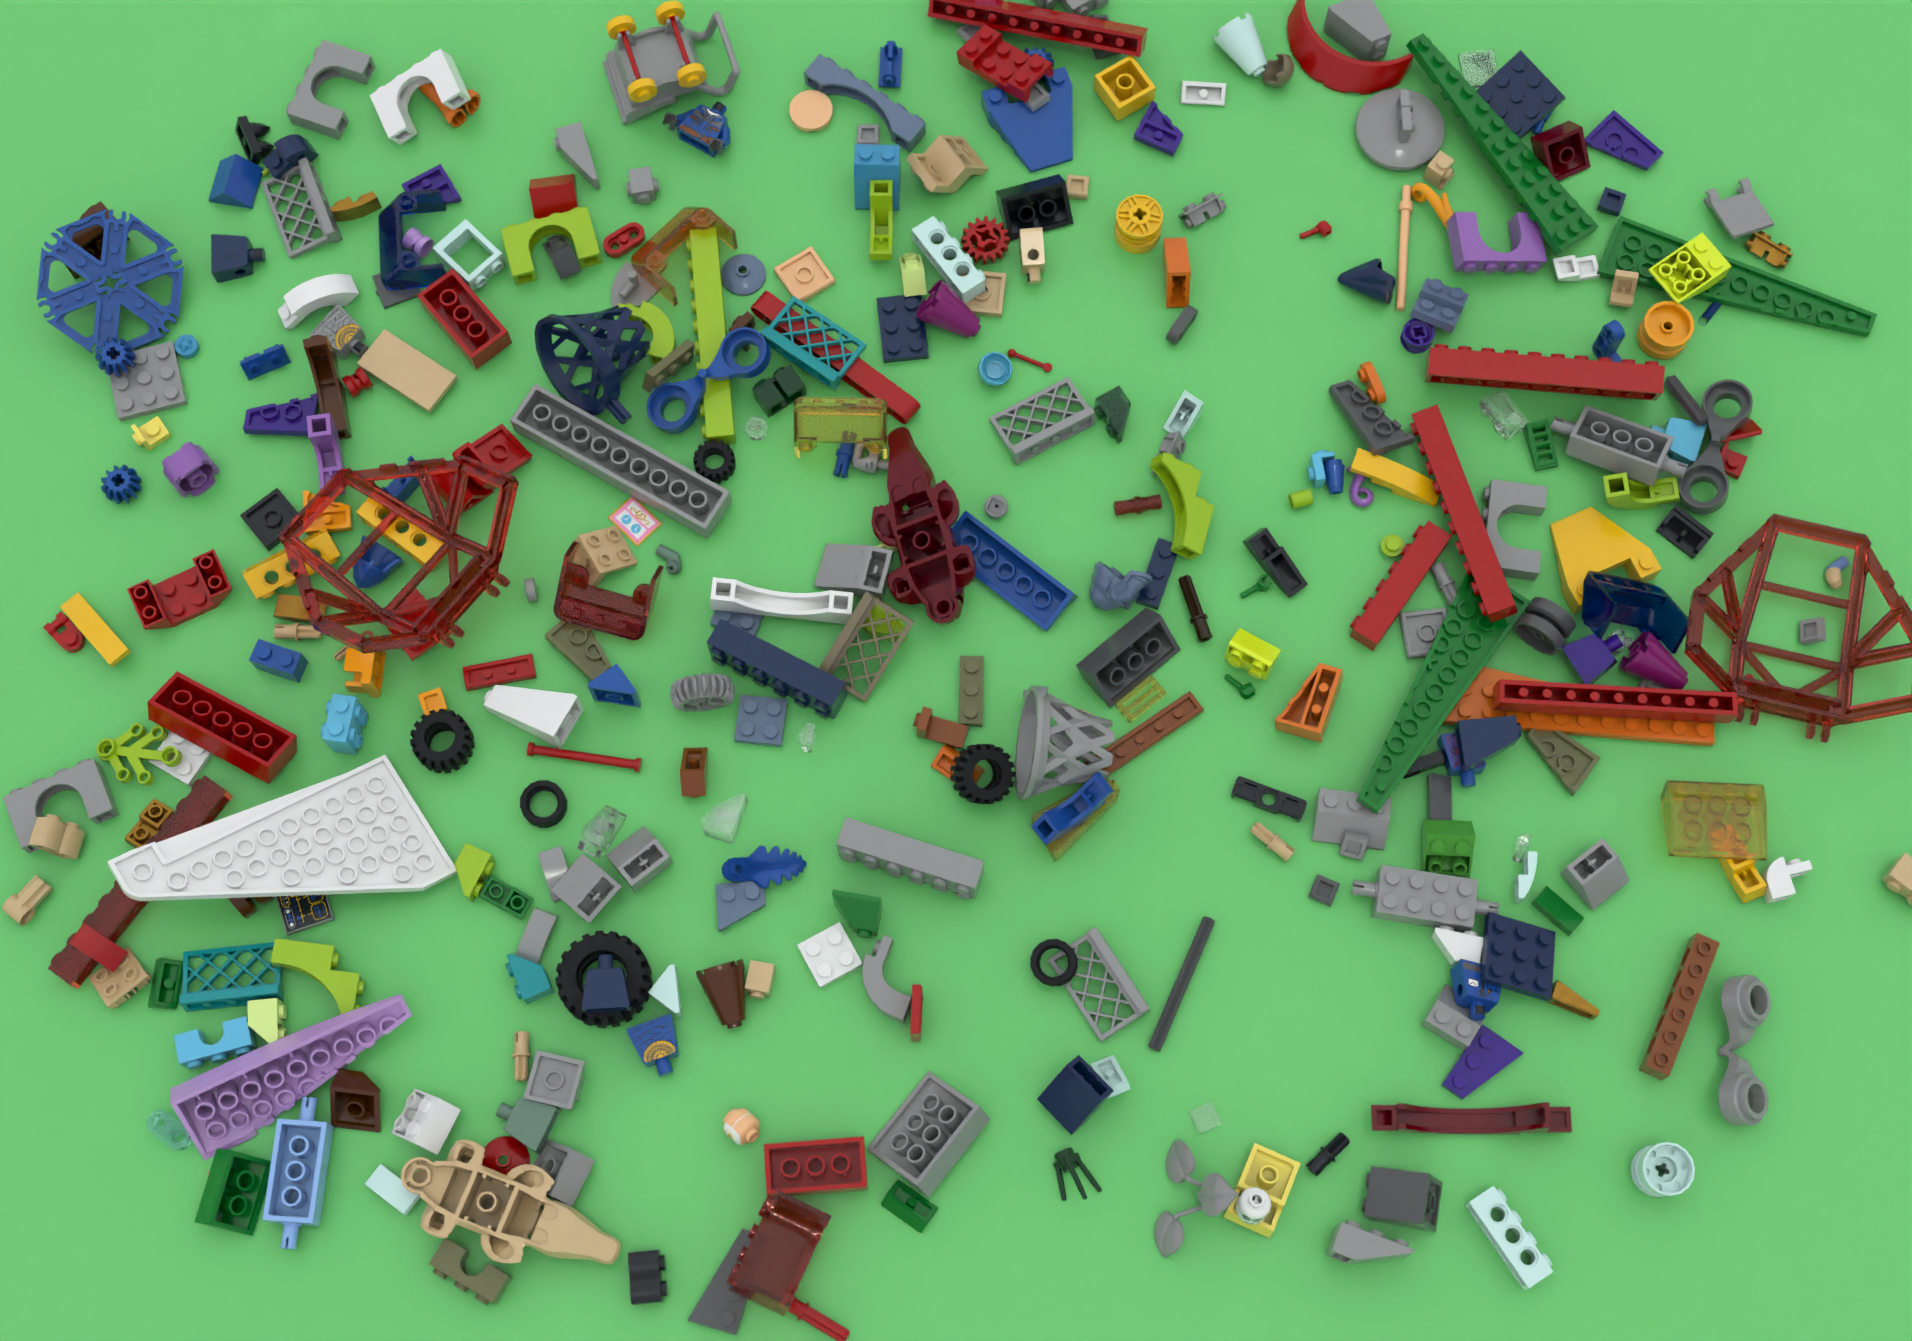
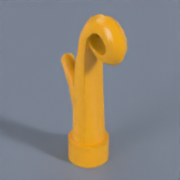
M1415 183L1411 188L1412 198L1419 203H1423L1427 199L1447 229L1446 222L1454 213L1447 193H1442L1441 199L1428 185Z

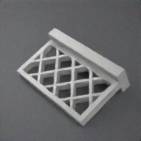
M306 157L298 160L299 165L288 170L279 180L272 177L262 182L278 229L291 259L329 241L337 243L343 240L330 210V205L315 166ZM300 173L301 179L298 185L291 184L292 176ZM277 183L282 184L278 195L271 193L269 187ZM287 187L296 189L291 199L283 197ZM301 191L308 194L305 204L297 202ZM281 201L289 203L285 213L278 211ZM294 205L302 207L298 218L290 215ZM308 210L315 212L312 223L304 220ZM288 219L296 221L292 232L285 230ZM301 224L310 226L306 236L297 234ZM315 228L322 230L323 237L316 240L311 239ZM295 237L303 240L301 247L295 250L292 249Z
M1069 377L989 417L990 423L1011 453L1016 466L1096 425L1094 410L1086 404ZM1065 386L1071 391L1069 397L1057 395L1058 390ZM1042 398L1051 399L1049 407L1037 405L1038 401ZM1055 400L1067 402L1065 410L1054 409ZM1071 403L1080 405L1083 409L1077 413L1068 411ZM1023 408L1032 409L1029 418L1019 416V410ZM1035 410L1047 413L1045 421L1033 419ZM1051 414L1063 416L1062 420L1058 423L1048 422ZM1003 418L1012 420L1009 428L999 426L998 421ZM1015 421L1027 423L1025 431L1013 429ZM1031 424L1043 426L1042 430L1037 434L1029 432ZM1011 434L1023 436L1022 441L1015 445H1012L1009 439Z
M1096 926L1089 930L1086 935L1069 945L1074 950L1077 959L1090 962L1087 975L1075 973V976L1086 978L1083 992L1073 990L1071 987L1072 979L1064 985L1101 1042L1135 1019L1151 1011ZM1088 941L1092 947L1091 957L1077 956L1079 946ZM1062 950L1048 959L1058 976L1063 975L1065 972L1060 970L1056 964L1057 960L1066 956ZM1095 953L1097 954L1100 960L1094 959ZM1093 962L1105 966L1104 979L1090 976ZM1108 973L1110 974L1113 980L1107 979ZM1089 979L1103 982L1100 995L1087 993ZM1106 982L1118 986L1117 999L1104 996ZM1077 994L1083 995L1082 1001H1080ZM1121 994L1124 995L1127 1001L1120 1000ZM1086 996L1099 998L1097 1012L1086 1010L1084 1007ZM1103 999L1116 1002L1114 1016L1100 1013ZM1120 1003L1130 1005L1135 1012L1127 1019L1117 1017ZM1090 1014L1096 1015L1095 1022L1090 1016ZM1099 1016L1113 1019L1111 1029L1104 1034L1097 1027ZM1116 1020L1122 1021L1121 1023L1115 1026Z

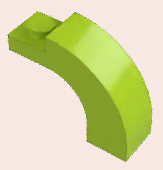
M870 180V260H892L893 180Z
M642 301L640 308L631 303H618L619 308L627 307L633 311L627 321H641L644 327L653 335L648 351L650 364H657L676 349V339L672 325L667 316L658 307L646 301Z
M1627 472L1603 476L1607 502L1615 508L1627 510L1657 508L1658 504L1680 501L1676 476L1657 479L1654 486L1630 480L1627 477Z

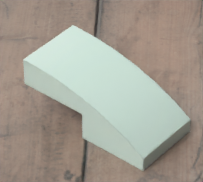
M1527 851L1523 856V875L1518 874L1514 879V903L1519 904L1532 885L1537 866L1536 851Z
M381 1163L365 1183V1185L404 1215L409 1213L420 1198V1195L408 1191L403 1186L401 1179Z

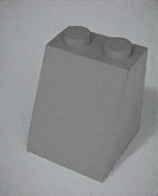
M1344 0L1328 7L1323 28L1325 34L1359 60L1379 62L1385 57L1391 32L1374 0Z

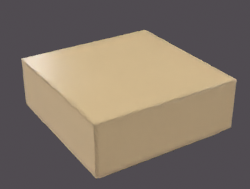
M1067 175L1066 188L1068 198L1087 200L1089 176Z

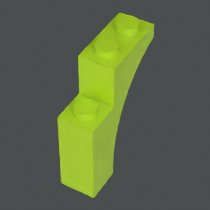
M1163 452L1151 460L1150 468L1163 482L1173 506L1175 529L1170 551L1187 560H1191L1202 555L1214 505L1208 503L1206 499L1196 496L1202 472L1195 469L1193 465L1176 459L1174 455Z
M275 938L271 957L273 967L299 971L318 981L335 999L340 1015L361 1007V1005L357 1004L358 995H363L365 981L361 980L360 973L333 970V967H338L339 953H336L335 946Z

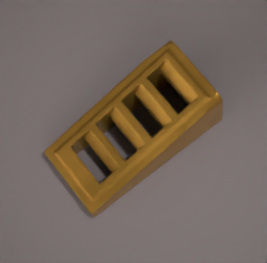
M1557 980L1552 985V998L1547 1001L1549 1004L1590 1020L1595 1019L1599 1015V1009L1562 982Z

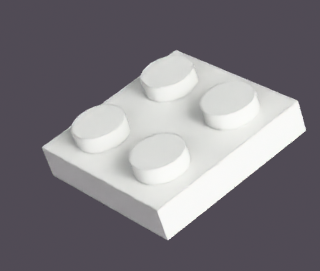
M170 731L157 751H162L167 746H173L182 754L181 763L175 767H168L161 761L150 760L149 762L191 787L213 754Z
M840 922L797 944L820 989L863 966Z

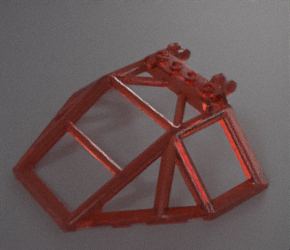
M466 455L457 456L456 460L445 461L444 458L409 461L408 465L403 466L391 463L382 464L376 469L352 471L351 468L340 469L278 534L286 551L291 571L295 576L299 593L313 628L363 654L425 645L429 642H440L443 646L452 649L455 646V642L445 634L449 631L458 638L464 636V631L455 625L458 619L483 591L493 597L500 595L499 589L490 583L494 580L503 587H507L510 584L504 575L498 573L519 484L516 477ZM454 472L446 509H444L432 475ZM469 475L500 488L487 547L456 534ZM417 476L433 520L381 489L374 481ZM349 485L391 512L336 570L305 545L299 537ZM400 516L443 544L383 609L345 578L344 575ZM457 550L473 557L460 572L458 569ZM448 553L450 584L438 597L398 608ZM304 563L348 599L314 589ZM319 603L346 612L323 616ZM424 611L415 623L402 618L403 616ZM378 622L399 633L366 638L345 626Z
M1773 514L1763 526L1743 542L1737 551L1729 556L1693 591L1690 599L1684 653L1722 692L1737 693L1738 716L1735 718L1736 722H1742L1745 715L1744 710L1748 708L1752 709L1749 719L1750 725L1756 726L1759 713L1765 712L1807 722L1806 738L1808 739L1814 737L1815 727L1820 725L1822 726L1820 740L1827 743L1831 727L1912 712V688L1910 695L1851 706L1854 669L1912 658V611L1903 596H1899L1895 590V582L1888 570L1884 571L1870 547L1872 543L1867 535ZM1778 532L1855 549L1848 600L1764 581ZM1757 550L1740 608L1733 572ZM1870 572L1891 610L1858 642L1866 576ZM1720 584L1727 614L1709 597ZM1761 590L1846 609L1840 661H1830L1747 641ZM1704 614L1732 641L1728 674L1701 647ZM1898 622L1910 640V643L1871 650ZM1752 652L1832 671L1800 689L1780 685ZM1745 659L1764 681L1743 676ZM1838 679L1837 698L1812 693Z

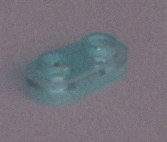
M155 1110L148 1115L146 1119L148 1131L168 1147L174 1150H183L190 1145L192 1139L184 1125L164 1110ZM164 1119V1125L159 1128L158 1121ZM179 1134H183L181 1142L176 1141V1137Z

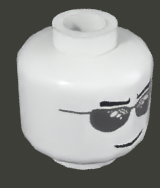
M1258 1187L1245 1189L1236 1203V1212L1239 1218L1248 1224L1262 1222L1267 1217L1271 1208L1269 1195Z

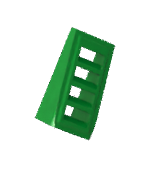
M1544 419L1525 424L1523 433L1535 471L1558 467L1559 464L1548 420ZM1544 438L1543 442L1535 443V440ZM1547 448L1546 451L1537 452V449ZM1550 457V460L1539 461V458Z

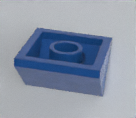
M237 154L221 160L209 196V202L253 209L263 175L261 172L264 169Z
M615 664L588 684L594 701L641 707V701L636 689L618 664Z

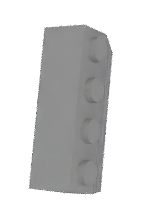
M928 1071L868 1146L867 1150L929 1198L990 1121V1118L980 1106Z

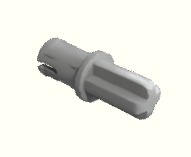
M1444 562L1432 566L1430 570L1439 585L1438 590H1442L1449 606H1451L1458 591L1454 585L1455 580L1451 579Z

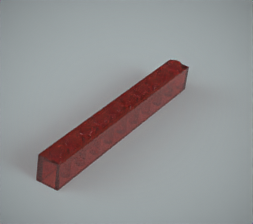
M204 775L193 784L189 795L179 801L176 811L171 817H167L162 822L159 832L152 836L145 845L163 841L213 822L232 799V796ZM116 880L112 890L99 900V906L93 913L85 917L83 923L116 943L149 901H137L129 898L124 894ZM73 933L68 938L65 948L52 958L48 969L72 987L79 989L99 963L69 944L76 934Z

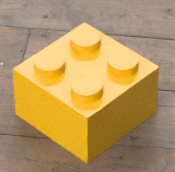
M1129 55L1094 76L1093 89L1118 122L1154 101L1156 87L1134 57Z

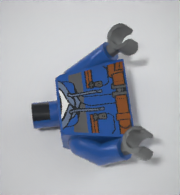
M716 102L711 109L704 105H698L695 109L679 115L666 113L662 124H670L669 129L671 131L677 127L680 140L713 158L716 154L721 155L722 150L730 145V128L728 127L727 119L723 116L727 108L721 102Z

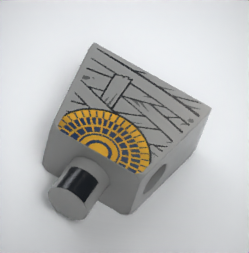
M339 304L328 313L309 335L310 337L313 335H326L336 356L342 359H347L352 352L362 357L368 350V346L362 342L365 339L362 328Z

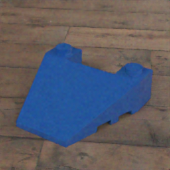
M1065 67L1053 70L1054 75L1052 77L1044 75V89L1050 95L1051 101L1033 112L1022 101L1009 104L1005 91L999 87L982 91L981 105L989 125L996 129L1005 143H1008L1013 149L1014 154L1030 173L1073 160L1072 83Z

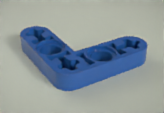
M1612 320L1604 325L1592 346L1597 358L1607 357L1612 358V362H1621L1622 359L1616 351L1625 337V332L1617 320Z

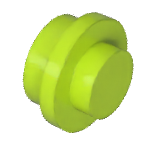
M1387 535L1381 541V551L1388 557H1397L1404 548V542L1397 535Z

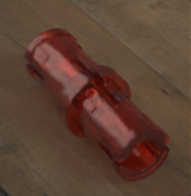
M1160 494L1148 497L1134 496L1133 499L1114 501L1116 516L1136 513L1138 515L1142 514L1143 511L1162 509Z

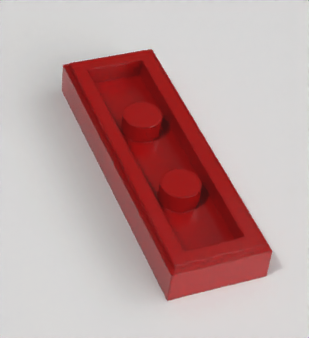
M532 654L462 667L467 692L537 678Z

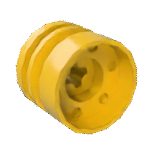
M1140 194L1129 196L1120 203L1116 211L1114 236L1117 244L1123 250L1134 254L1149 252L1157 245L1163 222V211L1160 204L1154 198Z

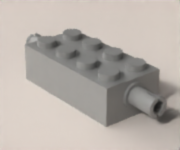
M1587 405L1577 422L1572 423L1555 416L1550 428L1552 431L1570 436L1565 452L1566 455L1618 474L1627 472V477L1650 486H1654L1659 473L1663 471L1683 479L1688 464L1668 458L1674 439L1673 436Z
M1381 865L1377 871L1375 883L1353 880L1352 895L1373 897L1372 918L1433 928H1439V926L1443 925L1454 928V931L1463 932L1470 931L1473 928L1474 916L1476 914L1499 913V909H1497L1500 906L1499 902L1478 900V880Z

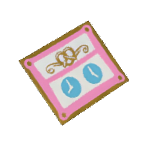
M632 496L608 517L637 547L663 524L639 500Z

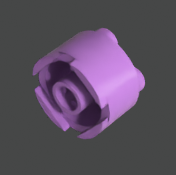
M192 442L185 443L181 449L171 456H167L162 461L165 477L182 497H187L189 494H193L195 497L204 493L215 483V474H219V468L201 446L194 445Z

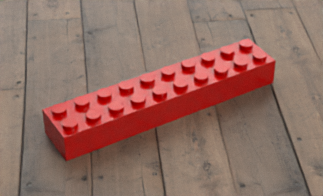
M1436 344L1435 347H1430L1427 354L1425 382L1656 401L1663 394L1665 366H1660L1659 362L1645 361V364H1635V360L1622 359L1621 362H1612V358L1599 357L1597 361L1588 360V356L1582 355L1574 356V359L1565 358L1564 354H1551V357L1542 356L1540 352H1528L1527 355L1518 354L1516 350H1504V353H1498L1492 348H1481V351H1473L1472 347L1468 346L1448 349L1449 346L1444 344Z

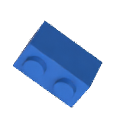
M258 639L249 659L256 669L298 683L308 664L307 659L302 653Z

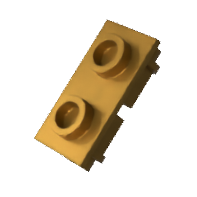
M1763 231L1752 233L1755 239L1749 238L1745 244L1748 248L1747 250L1760 258L1765 251L1769 252L1765 261L1776 268L1781 267L1784 269L1789 262L1785 259L1786 256L1790 259L1793 256L1790 252L1791 248L1781 242L1777 245L1770 241L1772 237Z

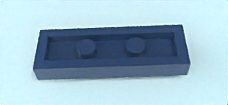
M1158 538L1146 574L1153 577L1152 581L1139 591L1136 603L1158 610L1177 554L1170 551L1172 542Z

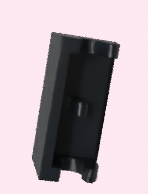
M1678 505L1673 508L1656 529V532L1691 559H1694L1714 534Z

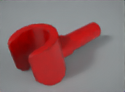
M1323 220L1315 228L1303 232L1299 236L1303 239L1319 232L1322 237H1326L1332 232V227L1327 221Z

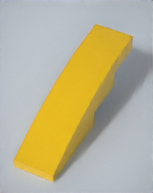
M1361 448L1357 449L1350 469L1351 472L1371 478L1372 483L1392 489L1391 493L1436 507L1439 495L1436 494L1432 484L1435 481L1380 455L1373 456L1369 451Z
M79 592L60 606L63 612L112 667L131 653Z

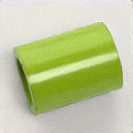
M1310 489L1288 495L1292 509L1313 504V496Z

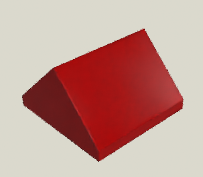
M575 174L530 179L529 192L534 218L541 219L553 213H564L578 207Z

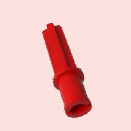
M788 1292L784 1295L779 1307L797 1316L798 1321L802 1319L836 1341L847 1340L850 1334L848 1329L809 1306L810 1303L807 1302L805 1304L791 1296Z

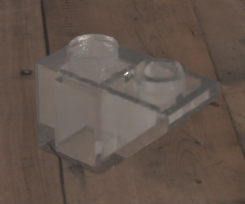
M606 805L585 825L578 849L599 859L611 846L627 815Z

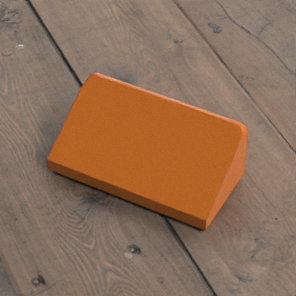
M949 745L942 746L931 767L951 780L950 776H954V771H950L951 766H955L956 762L953 760L955 756H960L959 751ZM978 764L975 765L973 770L975 783L978 782L985 772V769Z

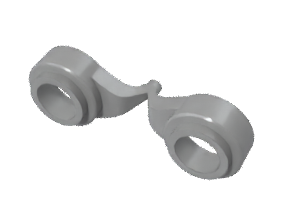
M1732 976L1724 983L1721 994L1722 1008L1730 1037L1726 1045L1718 1048L1720 1056H1727L1729 1058L1728 1068L1719 1087V1106L1722 1115L1729 1124L1733 1126H1751L1758 1124L1766 1114L1768 1109V1093L1764 1084L1754 1075L1750 1063L1732 1051L1750 1041L1756 1027L1760 1026L1768 1016L1771 999L1767 987L1756 976Z

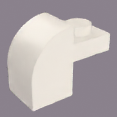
M1780 857L1766 867L1761 875L1767 884L1765 895H1763L1766 904L1789 899L1795 895L1796 891L1791 878L1806 875L1813 869L1810 860L1801 862L1800 859H1794L1785 863L1784 857Z

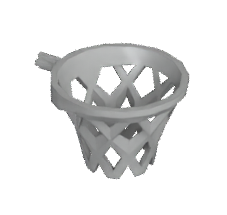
M1031 685L1028 690H1024V703L1019 722L1015 760V786L1018 798L1026 800L1031 796L1055 787L1086 783L1098 772L1107 780L1108 772L1101 769L1112 765L1113 755L1102 747L1105 744L1114 742V732L1108 729V727L1113 726L1112 720L1097 717L1076 709L1049 694V687ZM1050 716L1058 723L1057 725L1050 726ZM1048 751H1049V752L1052 754V756H1050V757L1047 759V755H1048ZM1092 751L1093 753H1095L1096 755H1098V756L1101 757L1102 759H1100V758H1098V757L1092 755V754L1089 753V752ZM1076 758H1080L1090 764L1085 765L1084 763L1076 760ZM1051 770L1058 773L1053 779L1044 777Z

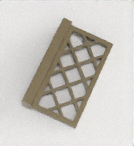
M867 591L819 669L832 675L837 667L846 665L849 678L843 681L851 682V686L846 684L847 691L865 702L915 621ZM875 604L884 609L885 619L873 621L871 611ZM888 612H890L891 614H893V615H895V616L889 618ZM869 616L870 622L864 623L867 617ZM899 618L908 623L903 632L893 634L890 620ZM887 621L890 635L877 637L874 624ZM871 625L874 638L861 641L859 630L861 627ZM900 635L897 642L895 643L894 637ZM857 637L858 642L852 643L854 638ZM891 637L892 650L881 654L878 640ZM875 641L878 655L865 657L862 644ZM859 645L862 658L849 661L846 651L849 647ZM843 656H844L845 662L840 663V661L842 660V658H843ZM882 656H887L883 663ZM879 657L881 668L878 672L869 673L866 660ZM862 661L865 675L853 677L850 664ZM876 675L873 681L871 682L870 676ZM867 678L869 687L865 694L855 689L853 680Z

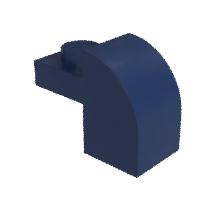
M292 134L274 143L276 149L262 162L273 177L279 180L294 165H299L298 160L306 157L312 162L319 154L307 139L300 135Z

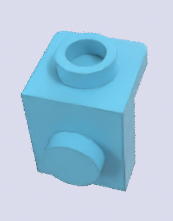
M1320 450L1311 454L1307 475L1309 481H1313L1314 488L1323 487L1326 479L1323 462L1334 459V451Z

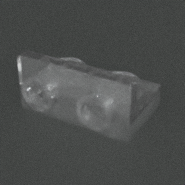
M1504 388L1490 396L1486 394L1482 397L1479 404L1482 414L1491 420L1496 433L1500 436L1502 435L1505 440L1521 432L1525 424L1529 423Z

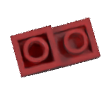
M85 923L82 924L69 942V944L112 972L116 970L128 953Z

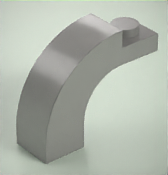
M883 935L882 940H877L874 946L873 954H875V957L865 954L862 970L864 986L870 1001L879 1012L894 1021L904 1024L912 1003V997L892 989L883 977L884 966L893 945V938Z

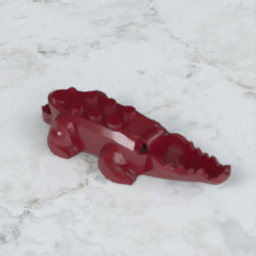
M900 427L891 431L887 437L889 447L887 478L889 503L886 506L873 507L872 528L876 537L883 544L895 546L898 550L901 566L887 576L888 587L892 596L900 603L910 605L923 603L926 607V613L931 620L937 624L946 625L955 619L958 620L961 615L964 603V589L974 581L977 573L976 563L968 545H957L951 528L957 521L960 511L959 501L954 490L945 480L936 484L932 469L915 446L909 429ZM907 505L910 510L904 511L903 506Z

